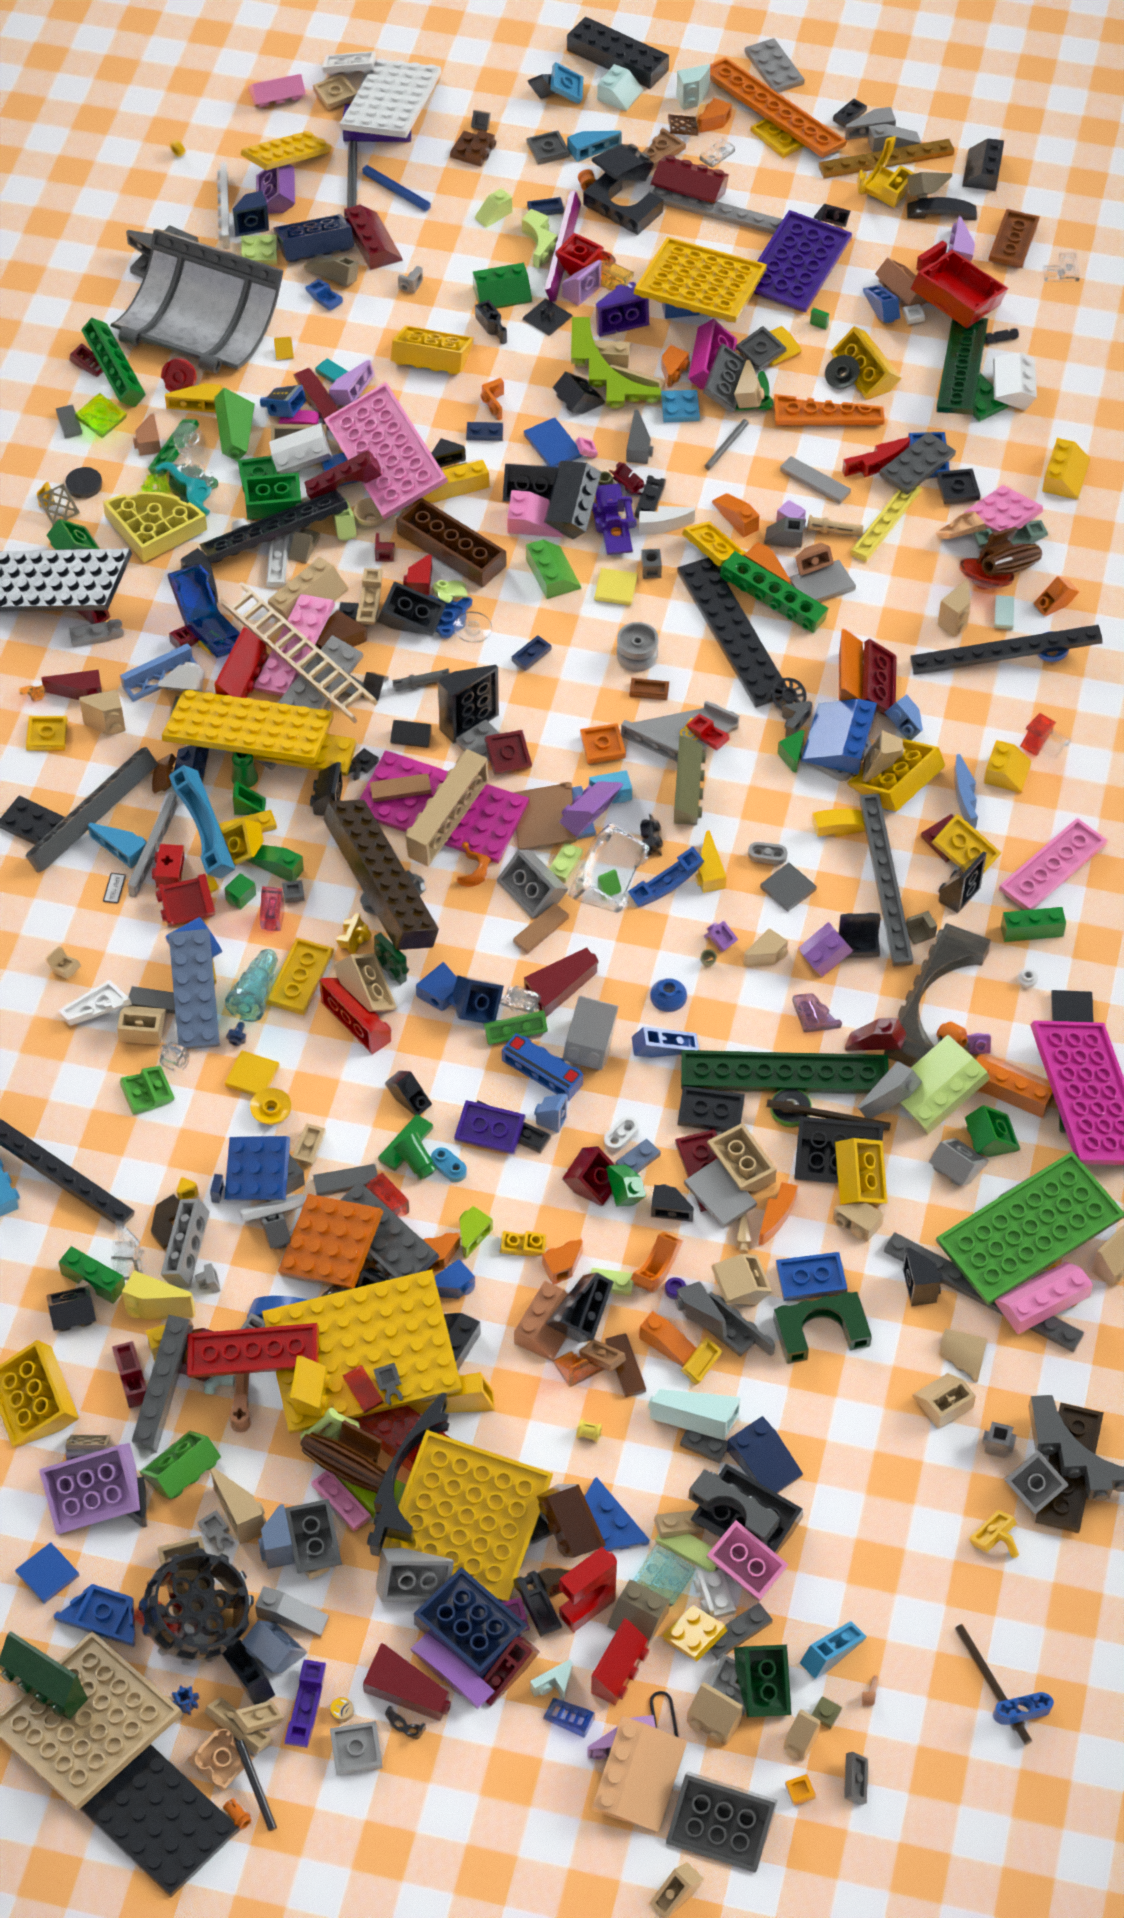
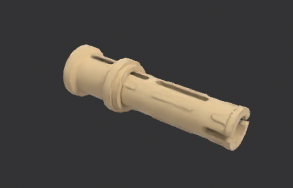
M809 514L806 531L817 530L822 531L824 534L830 531L862 537L864 525L831 521L828 517L818 518L812 517Z

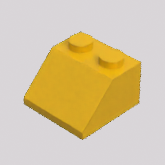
M996 740L986 767L984 783L1022 793L1032 761L1015 744Z
M297 1356L290 1399L295 1414L322 1416L323 1409L327 1408L328 1396L325 1393L326 1388H330L331 1375H328L326 1366L303 1356Z

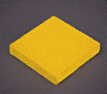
M29 716L26 751H65L68 716Z
M241 1050L225 1081V1086L254 1096L258 1091L270 1087L280 1064L277 1061Z

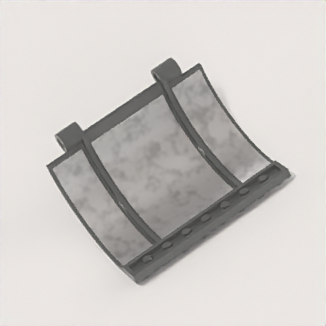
M157 228L154 229L151 241V254L142 283L129 307L116 321L111 323L110 327L120 330L118 335L120 342L137 347L140 341L144 340L199 359L198 368L214 374L219 372L221 364L237 370L240 369L254 355L267 332L276 308L284 270Z

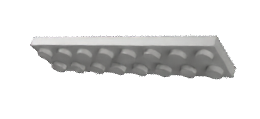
M333 635L321 648V651L348 675L364 657L363 652ZM316 656L304 671L309 674L323 660ZM327 666L313 679L320 684L335 670ZM300 675L278 701L280 704L305 706L314 709H322L328 702L320 692ZM339 676L324 689L331 694L345 679ZM255 760L270 770H273L277 763Z

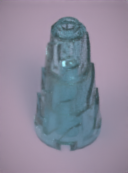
M261 950L227 994L225 1006L234 1017H236V1014L241 1015L240 1020L255 1022L264 1015L272 990L270 987L275 976L274 971L278 962L277 954L274 950Z

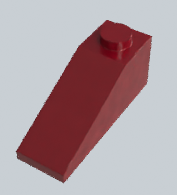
M99 669L41 677L43 691L46 693L79 700V697L102 693Z
M878 1018L850 1032L845 1050H901L907 1033L898 1018Z
M515 1637L483 1678V1681L494 1690V1694L486 1701L489 1706L495 1704L540 1653L524 1637Z

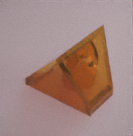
M569 1351L552 1360L570 1388L604 1370V1368L589 1362L587 1359L573 1354V1351Z

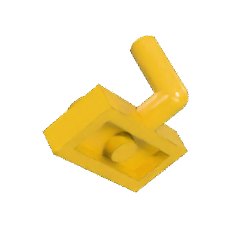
M998 1509L969 1538L971 1545L987 1553L1001 1540L1006 1543L1011 1558H1017L1019 1552L1015 1541L1011 1535L1007 1534L1017 1524L1015 1518Z

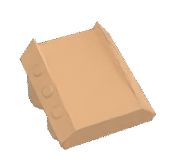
M967 512L936 532V535L940 539H951L987 529L985 523L976 512Z
M220 1726L187 1759L188 1762L222 1791L244 1769L235 1746L237 1741L228 1729H222ZM247 1749V1751H248V1753H249V1756H250V1758H251V1761H252V1760L254 1759V1756H253V1755L250 1753V1751Z

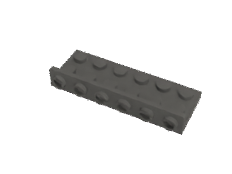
M360 1181L340 1199L381 1208L384 1211L366 1258L370 1262L375 1260L377 1262L375 1266L383 1274L387 1272L390 1275L388 1277L389 1280L426 1271L440 1257L434 1249Z

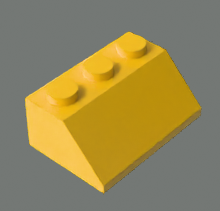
M1057 437L1045 473L1042 492L1078 500L1090 457L1075 441Z
M851 1138L835 1142L840 1205L868 1203L869 1205L888 1204L883 1141Z

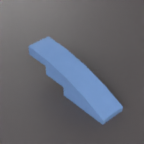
M959 753L956 754L954 766L956 797L963 819L976 829L978 815L975 812L977 798L974 795L976 781Z

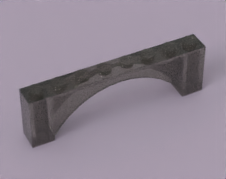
M948 923L945 924L943 930L939 929L935 939L937 942L935 945H931L928 952L929 958L928 960L924 959L920 969L922 972L920 975H916L913 982L914 988L908 991L905 998L907 1002L905 1006L901 1005L897 1015L907 1033L901 1050H884V1055H888V1059L896 1062L899 1061L906 1066L912 1067L935 1047L928 1038L920 1020L919 1003L922 996L930 985L941 976L966 966H982L989 953L991 939Z

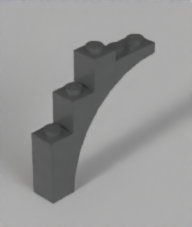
M1053 1395L1031 1396L1028 1408L1035 1451L1038 1450L1043 1455L1058 1453L1062 1477L1078 1478L1084 1476L1088 1500L1105 1501L1110 1499L1113 1490L1124 1492V1467L1100 1458L1074 1438L1064 1425L1057 1411Z

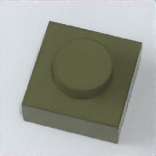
M822 1696L811 1715L821 1721L820 1724L832 1729L842 1711V1707Z

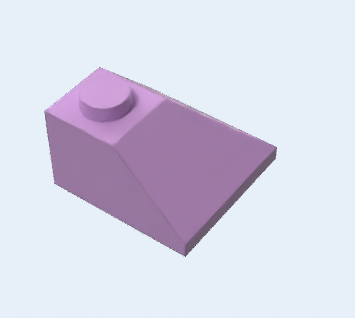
M597 260L574 273L568 279H565L562 283V296L579 306L601 287L602 261Z

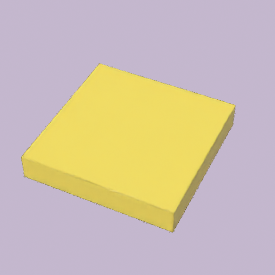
M601 568L594 600L631 606L638 573Z

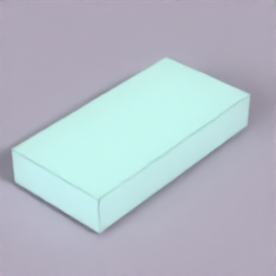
M995 596L994 628L1013 630L1015 596Z

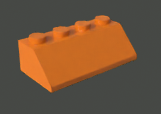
M841 629L839 647V701L863 699V641L846 629Z
M981 1054L977 1057L976 1061L988 1072L990 1077L978 1091L1040 1118L1044 1117L1054 1098L1049 1080L989 1054Z

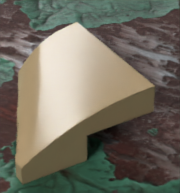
M945 1328L939 1355L946 1361L952 1362L959 1371L964 1370L972 1377L971 1380L978 1382L988 1338Z

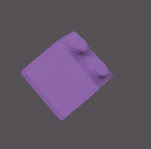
M827 922L798 947L802 955L822 977L853 951L830 922Z

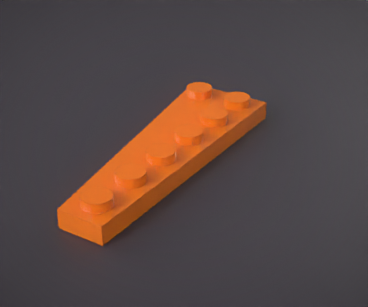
M774 394L775 425H884L885 422L883 406L849 402L836 404L832 400L819 402L814 401L815 398L802 400L797 399V396Z

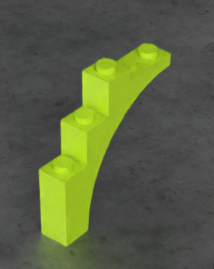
M572 317L571 364L578 367L589 365V385H592V387L601 388L607 386V407L619 409L624 407L625 400L629 402L646 400L649 403L661 400V388L635 383L621 376L609 366L595 345L591 332L590 317Z

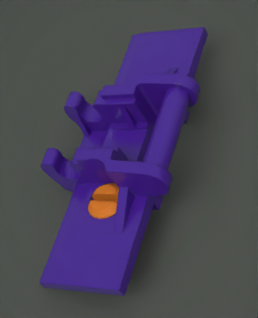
M620 484L598 486L596 491L597 504L593 503L592 511L596 530L603 534L607 555L633 553L629 529L635 528L637 521L633 515L632 498L630 496H622ZM625 508L627 519H621L618 512H624Z

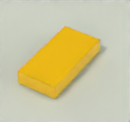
M706 1337L701 1341L680 1371L697 1385L723 1351Z

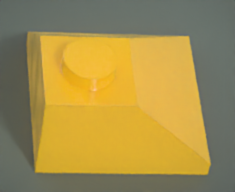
M244 819L221 830L235 866L254 857L264 842L261 823Z

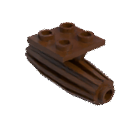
M1015 526L991 533L988 536V542L985 547L981 549L980 556L976 562L978 564L982 563V570L988 576L1008 575L1025 570L1041 560L1043 556L1042 548L1035 543L1012 545L1011 540L1018 530Z
M346 1420L342 1422L339 1440L315 1432L304 1435L300 1442L301 1450L320 1467L354 1486L378 1493L386 1471L377 1465L382 1440Z

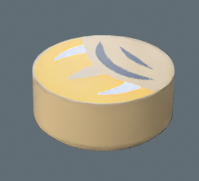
M345 1697L336 1698L330 1706L332 1718L338 1722L348 1721L354 1712L352 1702Z

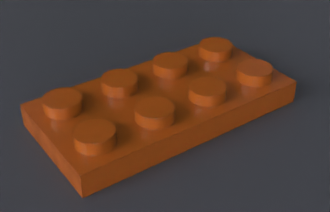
M1006 209L988 261L1023 269L1040 221V216Z

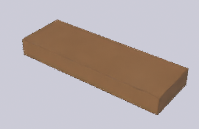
M428 773L370 782L373 802L431 793Z
M556 903L552 904L515 936L513 943L528 954L569 919V914Z

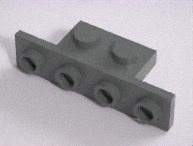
M712 1291L708 1293L726 1321L727 1336L723 1338L708 1330L739 1357L754 1344L759 1346L769 1356L774 1355L775 1343L769 1335H764L760 1332L753 1322L743 1318L741 1313L736 1308H731L726 1304L720 1295H715Z

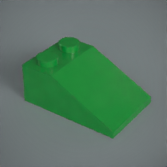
M299 472L243 477L247 520L263 519L302 503Z

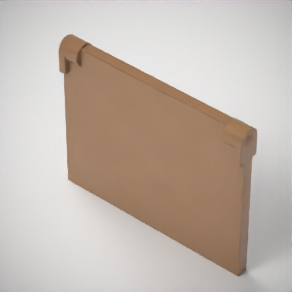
M562 782L557 785L514 792L529 798V803L517 826L518 849L529 850L564 843L571 844L577 841V837L559 823L563 817L561 812L568 804L570 806L573 805L571 782Z

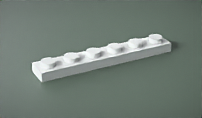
M220 162V169H217V180H220V182H217V190L221 194H217L218 204H221V206H218V217H221L218 218V228L222 230L218 231L219 241H222L223 248H230L227 162Z

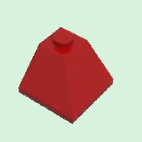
M574 232L555 252V255L567 273L572 276L574 273L599 260L604 247Z

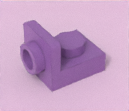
M724 920L719 924L715 921L707 927L706 930L708 932L703 936L705 939L710 937L721 953L739 940Z
M975 1033L967 1035V1046L970 1054H990L991 1034Z

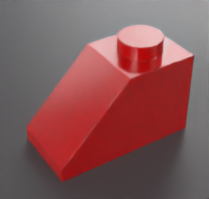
M431 554L408 567L407 575H404L403 578L404 586L422 594L430 595L433 568Z

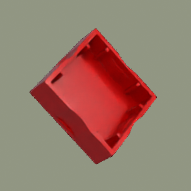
M952 249L941 256L937 262L929 264L920 270L910 289L968 328L1000 306L1009 288L977 268L973 263Z

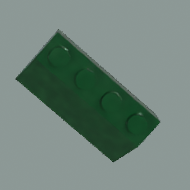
M12 1631L7 1634L0 1654V1669L2 1671L0 1675L8 1683L12 1681L16 1683L23 1693L28 1694L29 1692L39 1704L50 1706L52 1712L57 1716L63 1715L70 1720L88 1700L78 1676Z

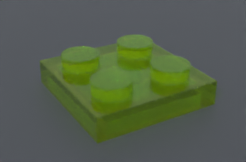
M98 393L75 413V418L103 439L127 418V413L104 395Z

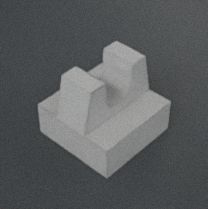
M212 1263L203 1265L204 1271L195 1275L196 1283L199 1284L200 1289L210 1288L212 1293L221 1291L218 1273Z

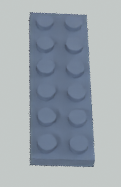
M210 930L170 932L169 945L179 1050L220 1046Z

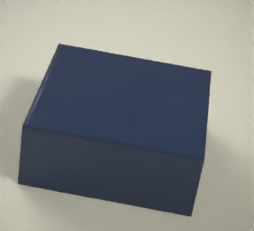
M214 1174L210 1189L211 1202L220 1203L224 1189L222 1174Z

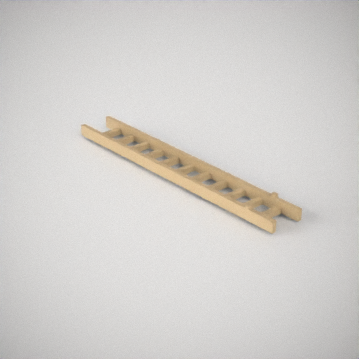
M241 581L239 584L246 594L232 606L223 598L219 600L227 611L354 724L357 722V719L347 708L362 695L374 706L378 704L375 697L244 582ZM251 598L257 602L243 615L236 611ZM262 607L268 611L254 625L247 621ZM272 617L276 618L279 622L264 635L258 630ZM285 626L290 632L274 645L269 639ZM295 636L301 640L287 654L280 650ZM305 646L309 647L312 652L298 664L291 660ZM316 656H319L323 662L307 674L302 668ZM327 666L335 670L320 684L313 679ZM339 676L346 680L331 694L324 689ZM352 685L357 692L341 704L336 698Z

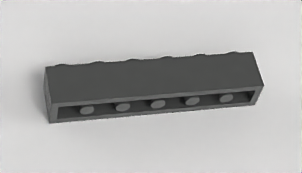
M168 1315L131 1440L138 1448L155 1452L158 1450L188 1348V1334L192 1333L194 1327L190 1319Z

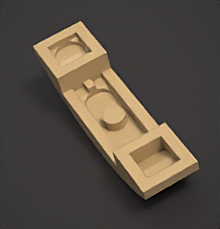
M364 568L362 591L356 622L360 624H376L383 569Z

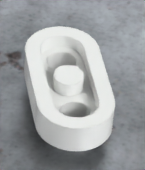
M631 1116L621 1118L605 1134V1148L611 1152L622 1150L637 1135L639 1129L638 1121Z

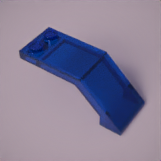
M200 564L168 573L167 577L185 626L216 658L230 654L240 632L219 612L209 585L210 574Z

